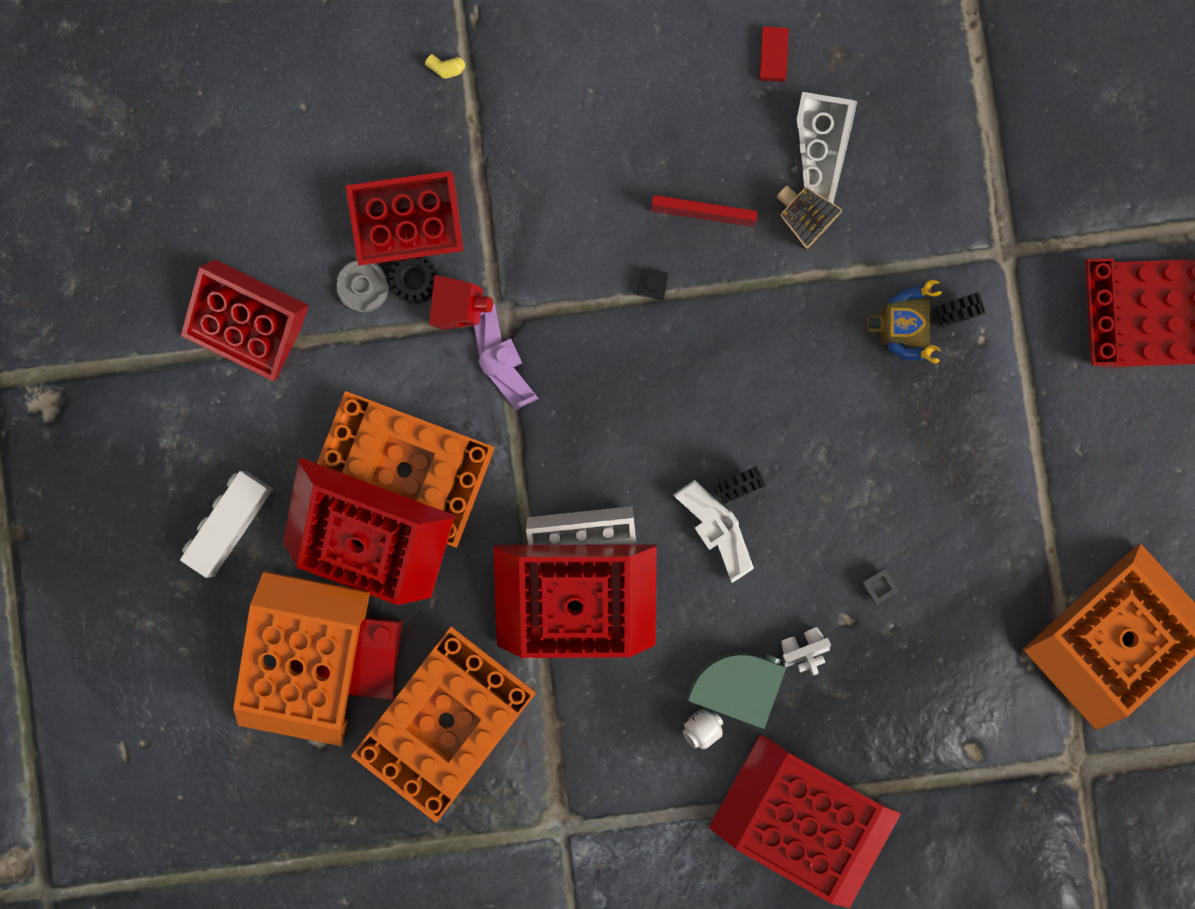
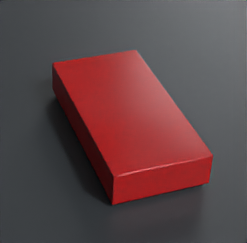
M763 26L759 81L785 82L789 28Z

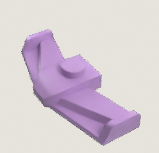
M493 304V309L490 313L481 312L480 323L474 326L480 357L478 362L483 373L491 379L513 408L517 410L539 398L514 368L523 363L512 340L509 339L502 342L496 306Z

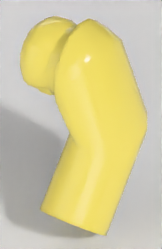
M431 54L425 62L428 68L444 79L458 76L465 69V62L460 57L442 62Z

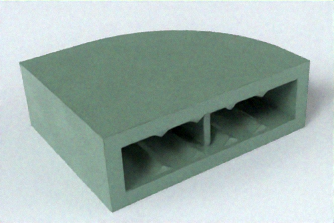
M745 652L723 654L712 659L699 670L690 685L686 697L690 702L765 729L786 667L780 664L781 659L766 654L765 658Z

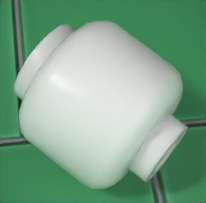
M700 709L684 722L685 730L682 732L693 748L707 749L722 737L721 725L723 721L715 711L710 713L706 709Z

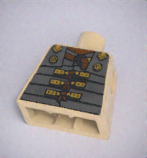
M786 186L776 197L787 207L780 216L807 250L842 213L840 207L808 187H805L797 195L789 186Z

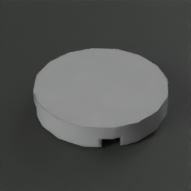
M355 260L345 265L339 272L336 290L341 302L351 310L361 313L371 312L380 307L387 299L389 281L384 270L377 264L358 266V262Z

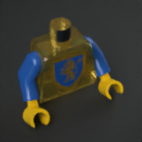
M930 280L925 286L920 285L908 288L891 297L888 304L882 307L881 316H868L867 331L881 332V344L887 345L889 351L903 360L923 361L926 358L929 362L937 364L940 360L938 358H930V355L934 351L940 352L942 350L935 345H930V298L925 297L926 295L940 296L942 294L941 291L931 292V287L940 282Z

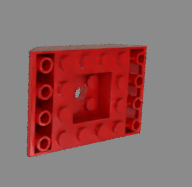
M300 457L297 464L283 543L297 568L353 589L368 591L371 596L400 605L432 597L455 515ZM354 540L360 541L364 547L357 546Z
M656 544L493 546L496 641L498 647L521 658L632 657L656 645ZM577 600L582 603L583 607L578 611H573L567 606L568 603Z

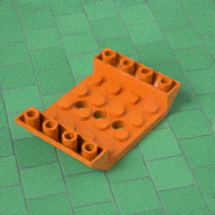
M267 571L262 573L249 608L233 710L238 726L338 746L344 745L348 719H344L360 624L366 618L370 592ZM272 655L276 659V667H268L264 663V656ZM291 661H300L303 665V672L297 673L293 671L290 666ZM320 665L326 666L330 670V677L323 678L319 676L317 667Z

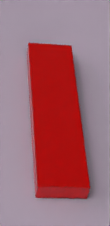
M658 195L653 196L651 206L652 212L749 227L754 226L758 214L756 210Z

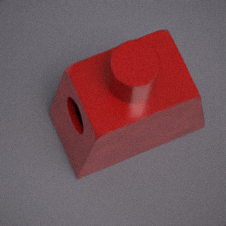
M434 275L430 326L441 330L475 326L480 323L481 312L490 313L492 311L493 299L490 296H483V289L473 283Z

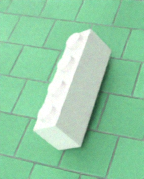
M239 471V473L232 475L227 483L229 488L224 495H220L212 505L214 510L209 517H205L197 527L198 534L194 539H190L182 550L184 554L180 561L206 578L214 577L273 491L272 487L247 471Z
M633 506L527 518L526 533L528 545L636 543Z

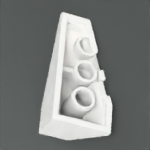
M802 92L797 115V126L799 129L804 188L808 187L834 203L857 101Z

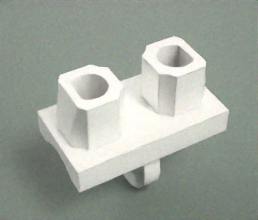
M817 627L804 632L808 643L805 647L799 648L795 637L781 641L784 654L782 661L785 667L806 660V662L797 665L799 671L803 672L809 669L813 676L818 674L817 666L824 664L825 660L823 656L814 659L813 657L830 651L831 643L828 638L824 639Z

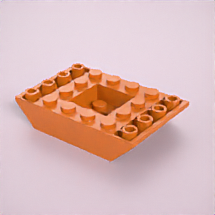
M345 391L317 464L455 515L447 544L457 548L495 447ZM407 462L411 465L412 472L408 477L403 478L398 473V467L400 464Z
M1138 543L1022 650L1095 730H1098L1128 717L1195 655V602L1144 546ZM1130 631L1134 636V640L1131 645L1125 646L1122 637L1126 632Z
M451 626L351 757L437 823L534 697L536 691ZM441 714H452L454 724L450 727L443 726L440 722Z

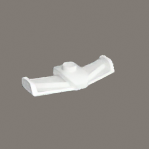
M695 480L672 494L702 521L694 529L708 550L718 545L731 583L754 569L739 528V522L732 511H728Z

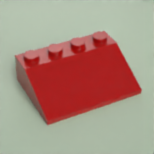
M452 171L345 185L358 266L464 251L456 181Z
M215 259L199 267L181 336L269 380L275 381L302 328L309 305Z
M366 616L361 622L348 695L394 699L403 620ZM292 660L290 663L291 669L297 673L303 672L302 663L298 660ZM320 665L317 667L319 676L323 678L330 677V670L326 666Z

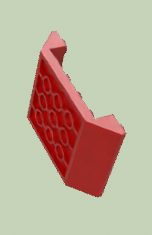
M1114 258L1085 260L1091 366L1120 368L1195 365V259L1114 262Z
M759 734L710 823L709 829L739 852L827 902L850 908L901 813L877 799L875 801L786 751L782 745Z

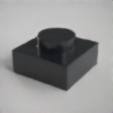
M642 269L638 296L664 300L668 273Z

